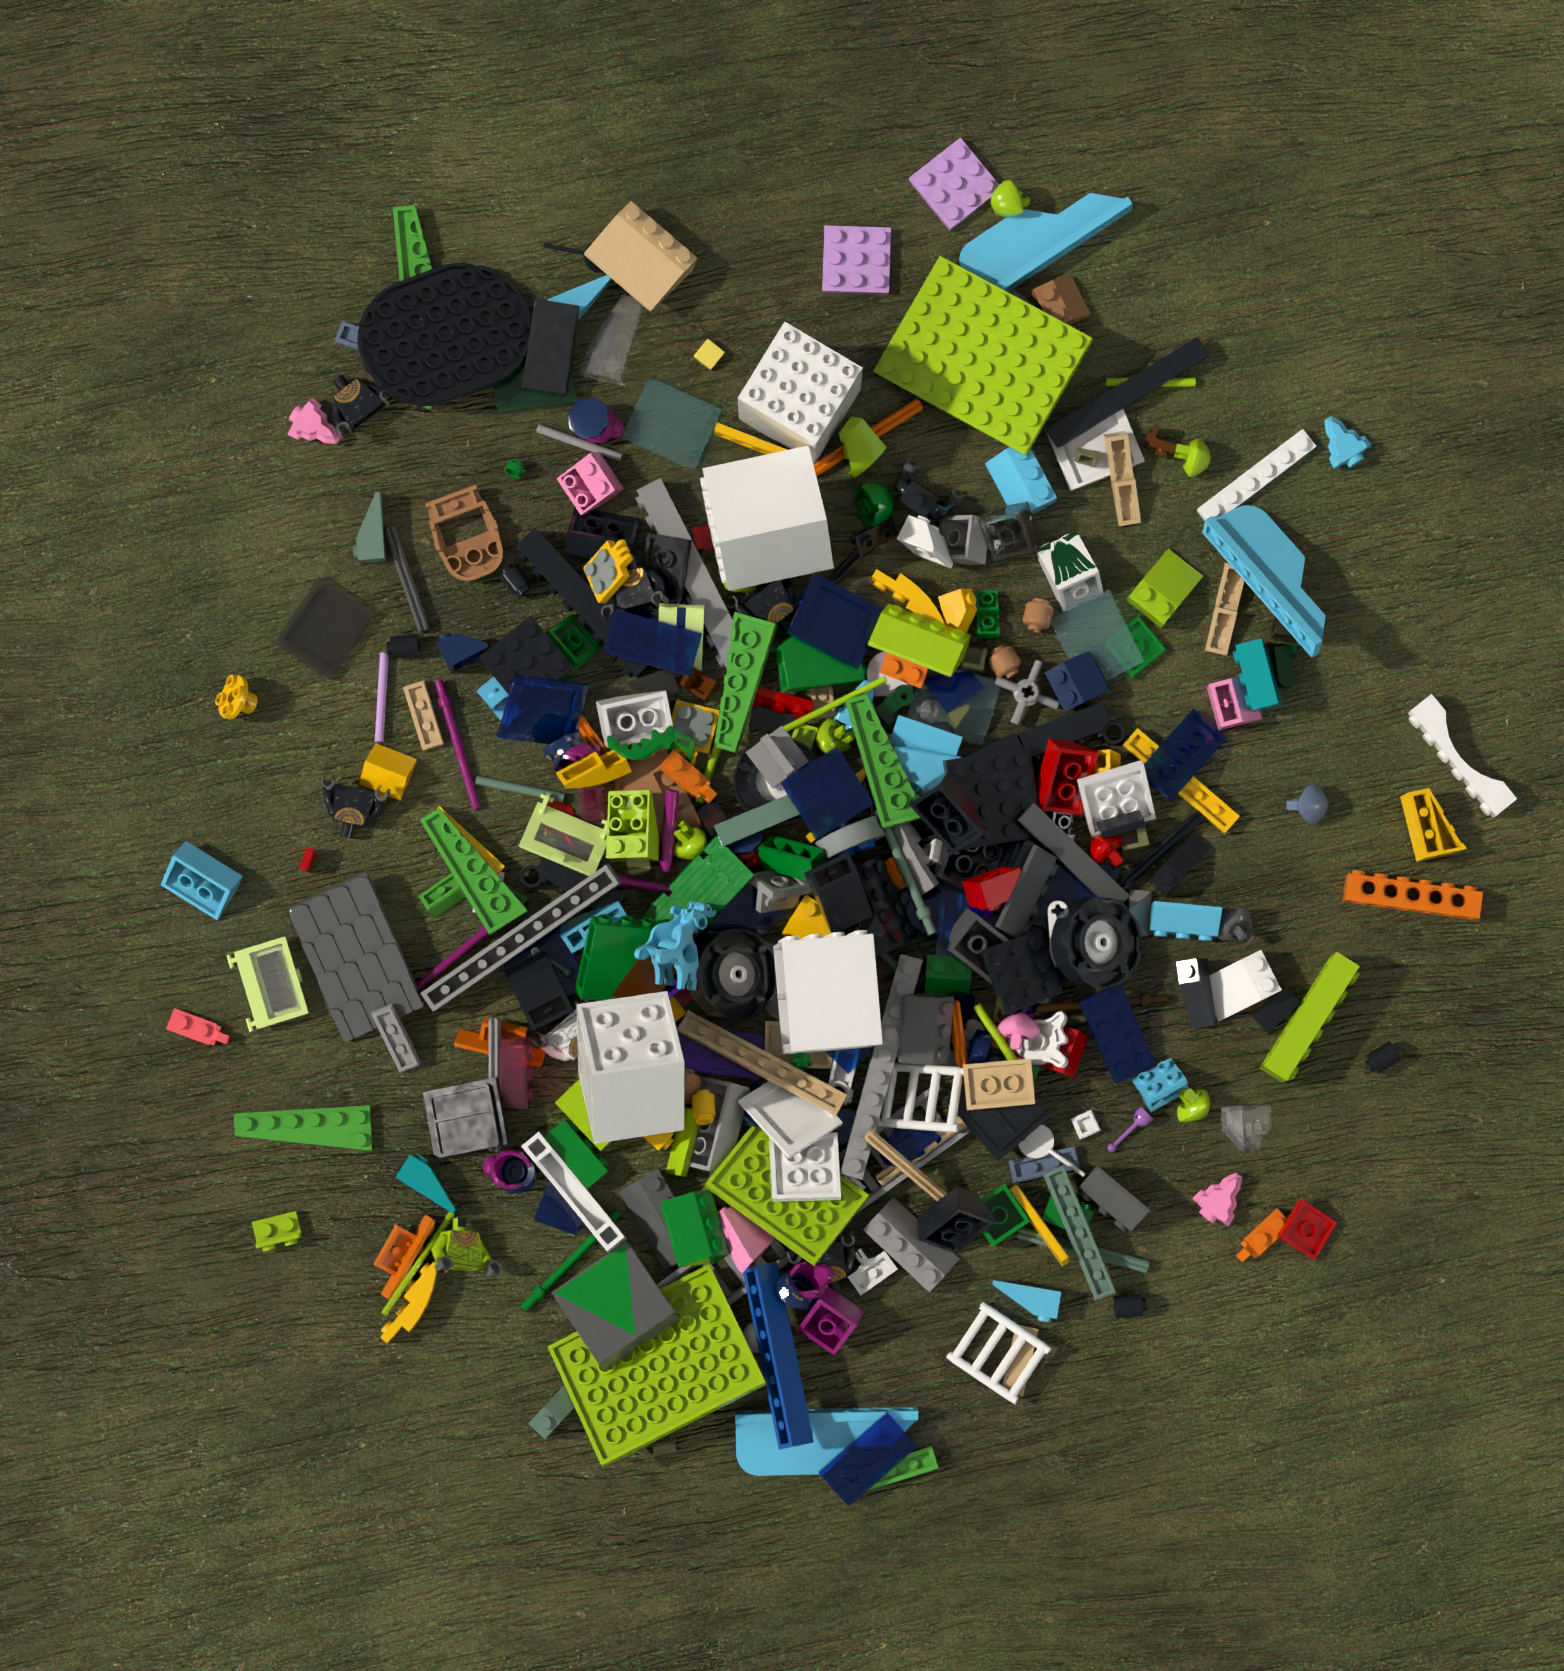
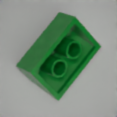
M710 1190L690 1192L660 1203L678 1267L714 1264L729 1255L714 1198Z

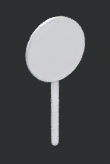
M1042 1124L1027 1136L1024 1141L1018 1144L1020 1151L1029 1158L1039 1159L1050 1153L1082 1177L1086 1175L1082 1170L1052 1150L1054 1146L1053 1134L1049 1128Z

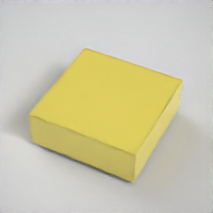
M707 339L695 353L694 358L709 370H712L725 352Z

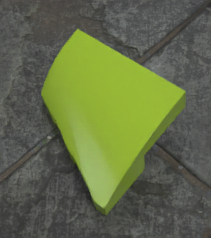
M851 416L839 432L841 443L844 445L845 459H849L852 471L849 472L851 478H856L862 474L887 448L863 418Z

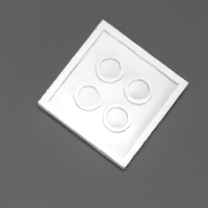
M1142 760L1077 779L1091 838L1100 834L1096 823L1098 821L1140 810L1145 822L1156 819Z
M837 1132L827 1134L790 1159L769 1137L772 1202L841 1200Z

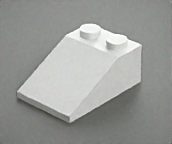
M666 690L596 701L603 741L607 748V736L619 739L620 746L625 743L630 745L639 743L642 738L651 740V732L654 729L663 734L668 726L673 727Z
M1262 950L1210 975L1215 1016L1218 1022L1281 991Z

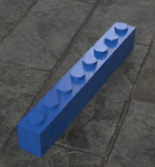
M774 1262L748 1267L743 1272L763 1374L767 1383L766 1389L778 1448L781 1450L814 1443L799 1363L790 1327V1319L786 1303L778 1296L776 1282L781 1277L778 1264Z

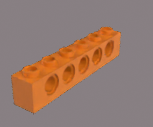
M1352 870V874L1348 873L1345 877L1342 902L1475 921L1480 919L1483 892L1477 891V887L1464 886V889L1455 888V884L1442 883L1441 886L1432 885L1433 881L1419 880V883L1410 882V878L1397 877V880L1388 879L1386 874L1375 873L1374 877L1365 876L1366 872ZM1364 883L1372 884L1374 888L1372 894H1366L1363 891ZM1386 886L1395 888V897L1391 898L1385 894ZM1409 889H1414L1418 892V899L1416 901L1408 898L1407 892ZM1431 892H1437L1440 895L1441 900L1439 904L1431 902ZM1454 895H1459L1463 899L1461 907L1453 904L1452 898Z

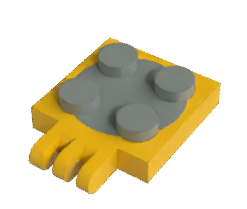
M624 539L619 540L616 544L614 541L607 540L583 567L598 603L606 604L630 577L626 567L633 560V557Z
M676 700L672 715L673 729L675 732L678 731L696 740L693 759L690 762L692 766H695L698 752L708 755L710 753L720 710ZM681 737L678 738L681 742L689 746L691 745L689 741ZM676 748L679 753L688 756L687 752Z

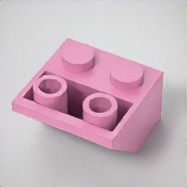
M600 452L588 454L557 478L580 515H584L608 502L624 490Z
M1239 677L1208 685L1207 690L1218 731L1262 719L1260 711L1254 712L1251 707L1247 708L1244 695L1248 694L1246 685H1241Z

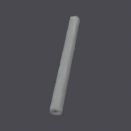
M541 424L538 425L536 430L537 433L593 453L600 452L602 456L618 462L621 461L623 455L620 452Z

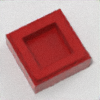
M306 848L299 866L300 870L307 873L310 872L317 855L315 850Z

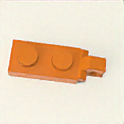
M675 750L658 767L691 797L694 796L698 799L701 796L710 803L717 795L709 786L711 783Z
M1278 1208L1268 1215L1240 1243L1244 1248L1235 1256L1241 1262L1245 1261L1250 1255L1254 1259L1260 1256L1278 1239L1277 1235L1287 1220Z

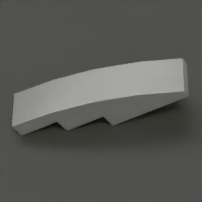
M910 822L891 827L922 896L939 884L926 865L930 862V859L918 844L922 838Z

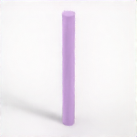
M380 653L375 742L381 743L384 742L388 653Z

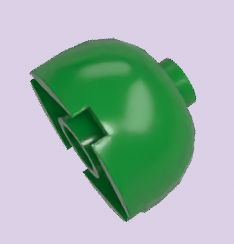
M871 482L857 486L854 489L853 499L854 502L858 501L860 509H856V512L866 527L876 526L891 517L895 498L892 492L888 491L885 486L880 483Z

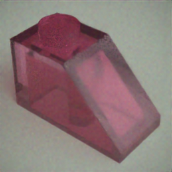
M601 784L578 788L582 821L596 822L605 819Z

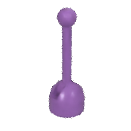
M1140 1107L1134 1114V1123L1114 1143H1110L1107 1146L1108 1151L1114 1152L1116 1146L1137 1126H1146L1154 1119Z

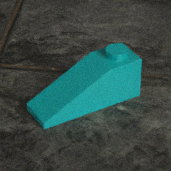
M418 1153L415 1157L410 1154L395 1178L455 1214L457 1209L433 1169L427 1165L429 1160Z

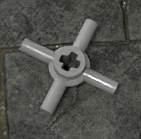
M1035 660L1028 679L1021 680L1017 684L997 676L995 685L1014 692V698L1018 704L1011 723L1019 725L1026 706H1032L1036 702L1056 710L1060 702L1041 694L1040 687L1036 683L1043 667V662ZM1028 687L1031 689L1030 693L1033 694L1025 698L1022 690Z

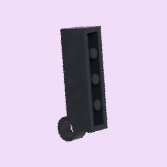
M1101 702L1022 731L1017 736L1023 748H1030L1032 760L1036 762L1043 759L1049 738L1069 740L1082 745L1088 742L1087 738L1095 736L1096 739L1102 737L1104 742L1109 745H1117L1122 742L1125 736V729L1119 722H1110L1104 704ZM1109 727H1117L1120 730L1121 736L1118 740H1110L1107 737L1106 730Z
M544 857L538 866H526L520 874L521 882L525 887L535 889L542 883L547 886L551 883L557 887L555 891L561 895L589 877ZM529 870L537 871L539 873L538 882L535 884L526 883L524 879L526 872ZM612 889L588 907L595 910L617 901L622 905L626 898Z

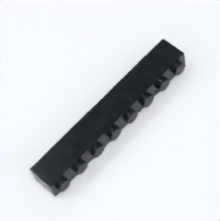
M536 528L515 545L518 550L516 555L524 563L528 561L533 566L531 571L538 579L543 577L548 582L546 587L554 596L557 593L563 599L562 605L569 612L573 610L578 615L576 620L584 628L588 626L593 631L591 636L599 645L604 643L609 648L606 651L614 661L617 659L623 664L621 668L629 677L633 675L638 679L657 661L655 656L618 616L616 619H613L609 613L605 620L601 614V609L606 604L598 603L592 588Z

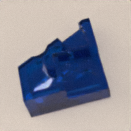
M971 671L953 673L951 677L947 675L926 677L924 683L946 714L963 702L968 701L984 688Z
M894 1128L886 1142L912 1163L914 1159L925 1154L924 1149L934 1141L938 1144L942 1138L933 1131ZM879 1153L880 1157L882 1158L885 1164L896 1167L885 1156Z
M549 1180L534 1220L577 1236L582 1220Z

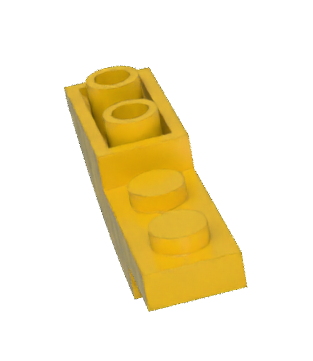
M876 569L872 576L873 585L883 592L887 589L893 593L892 597L901 603L908 602L905 610L919 613L927 619L940 621L945 625L939 611L930 598L910 579L900 573L895 581Z
M427 1262L419 1271V1274H421L420 1278L416 1282L412 1280L404 1290L406 1294L403 1297L410 1303L408 1306L404 1303L396 1312L398 1317L392 1323L389 1320L381 1329L383 1335L380 1338L386 1343H390L402 1327L411 1332L424 1314L436 1284L438 1271L435 1270V1262H432L431 1265Z

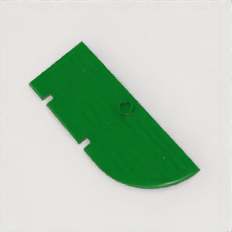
M715 836L703 849L708 856L703 859L698 854L668 886L673 893L668 896L663 892L648 908L643 918L648 917L656 921H663L664 919L673 920L675 918L674 914L670 913L672 906L677 905L687 910L689 907L688 902L695 901L709 904L713 910H716L714 917H706L708 926L755 877V874L727 845L722 847L718 836ZM698 929V933H697V934H696V933H693V935H692L693 941H694L705 929H703V930Z

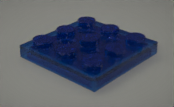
M838 747L780 782L781 787L815 840L820 839L874 804Z

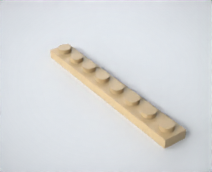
M689 1010L677 1029V1032L834 1116H837L847 1099V1094Z

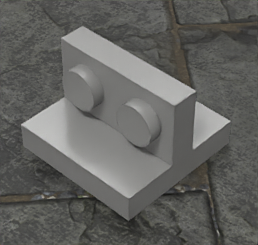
M783 726L776 729L770 735H764L760 738L759 743L746 752L772 789L809 763Z
M773 871L754 873L755 877L749 882L758 889L756 910L759 913L798 907L800 895L810 894L811 888L805 880Z

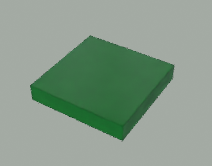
M1137 616L1104 643L1131 678H1134L1167 651L1140 616Z

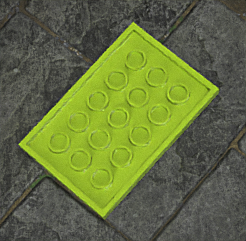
M756 1122L705 1183V1187L813 1266L818 1263L869 1198V1194L840 1174L841 1200L772 1202L769 1136Z

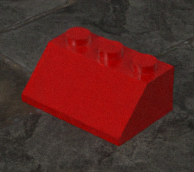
M1049 738L1036 783L1039 808L1042 811L1082 815L1084 808L1077 779L1094 774L1099 752L1069 740Z

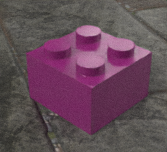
M828 1286L827 1291L817 1299L797 1330L835 1356L858 1325L865 1311Z

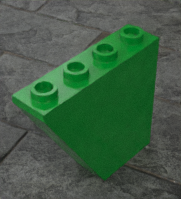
M846 592L775 648L782 693L852 685L865 680L866 668L861 660L862 645L858 642L857 636L859 626L853 612L855 610V602L851 598L850 592Z
M606 914L591 916L575 987L579 997L584 1000L598 1001L616 999L617 997L612 995L638 960L634 955L635 950L647 943L651 930L656 925L669 922L671 919L656 921L648 917L633 919L629 916L617 918Z

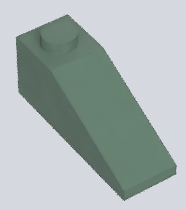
M375 492L356 537L357 544L353 545L354 558H358L360 564L387 562L383 504L380 492Z
M565 1385L528 1423L544 1439L575 1408Z

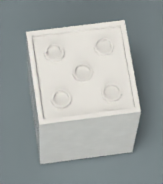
M784 322L738 397L739 420L788 449L809 445L814 464L818 461L860 392L863 368Z
M809 445L702 468L704 477L700 478L708 524L722 583H727L728 591L834 568L827 518Z
M867 930L853 931L846 936L844 932H835L823 938L821 934H811L803 937L801 940H799V936H786L778 940V944L773 946L782 1054L866 1048L882 1045L873 934H867Z
M664 991L577 1004L578 1073L594 1144L684 1130V1058L668 992Z

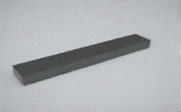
M1032 803L1020 816L1018 821L1097 897L1113 898L1122 903L1129 898L1130 895L1035 803Z

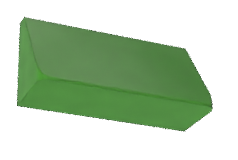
M451 873L418 897L431 916L436 918L465 898L466 895Z

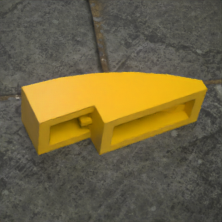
M611 750L600 757L595 751L556 772L564 787L569 789L603 784L632 771L627 759Z

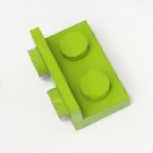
M297 1211L252 1222L257 1243L256 1248H262L263 1252L276 1249L275 1244L284 1243L285 1246L297 1244L298 1239L303 1238Z

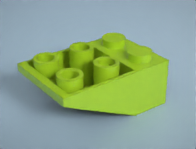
M608 791L606 858L616 862L658 861L659 835L652 791Z

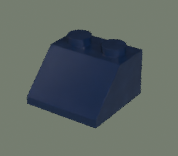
M447 633L439 638L440 641L436 643L451 673L479 660L478 657L489 649L486 642L458 633L453 635Z
M1091 651L1071 658L1044 672L1064 712L1073 711L1110 691Z

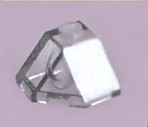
M1240 1105L1221 1107L1222 1130L1240 1151H1259L1262 1146V1138L1264 1135H1268L1272 1129L1271 1106Z

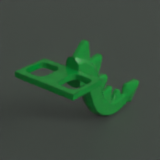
M668 726L663 734L655 729L652 730L651 740L642 738L640 740L642 747L637 743H633L631 750L628 749V744L625 743L620 746L619 739L607 736L608 748L613 749L620 756L630 760H643L662 748L670 750L672 747L671 752L675 750L679 753L676 748L687 752L688 756L679 754L691 762L696 740L678 731L675 732L672 726ZM681 737L689 741L691 745L689 746L681 742L678 738Z

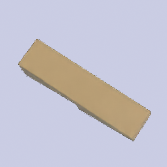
M1126 431L1103 434L1118 525L1124 526L1141 523L1128 434Z
M1228 562L1224 563L1205 651L1227 655L1244 584V580Z

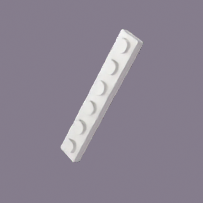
M1303 429L1196 511L1205 521V519L1211 516L1216 519L1237 508L1315 449L1316 445Z

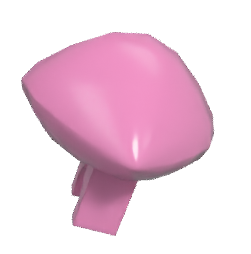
M1023 1013L1012 1014L997 1027L1002 1035L1006 1038H1011L1010 1048L1013 1050H1021L1022 1038L1031 1040L1040 1033L1039 1026L1035 1021Z

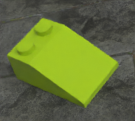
M1168 548L1129 595L1127 601L1162 628L1202 579L1203 575Z
M579 1079L555 1103L594 1144ZM612 1141L596 1143L594 1145L602 1152Z

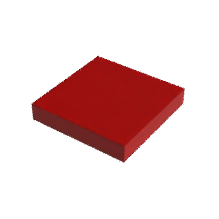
M1299 1198L1278 1233L1277 1238L1315 1261L1338 1222Z

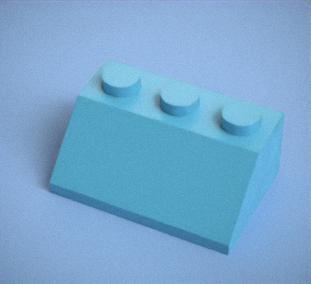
M1009 447L985 463L1015 522L1056 502L1057 497L1031 449L1027 456Z
M898 715L890 744L893 750L895 745L956 756L963 737Z
M894 745V751L915 794L920 788L944 773L943 760L961 758V756Z
M185 841L172 856L161 886L218 920L237 891L243 876Z
M1154 901L1150 909L1149 932H1154L1153 936L1167 937L1168 933L1176 934L1178 939H1189L1190 936H1199L1198 940L1212 941V938L1218 936L1222 907Z

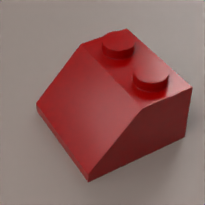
M998 867L962 881L969 906L976 907L979 910L988 909V911L1001 908V903L1007 902L1020 876V868Z

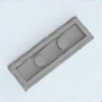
M393 1003L373 1010L371 1015L399 1072L401 1073L420 1065L421 1061Z

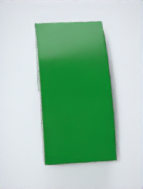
M998 590L975 591L977 639L1000 638Z

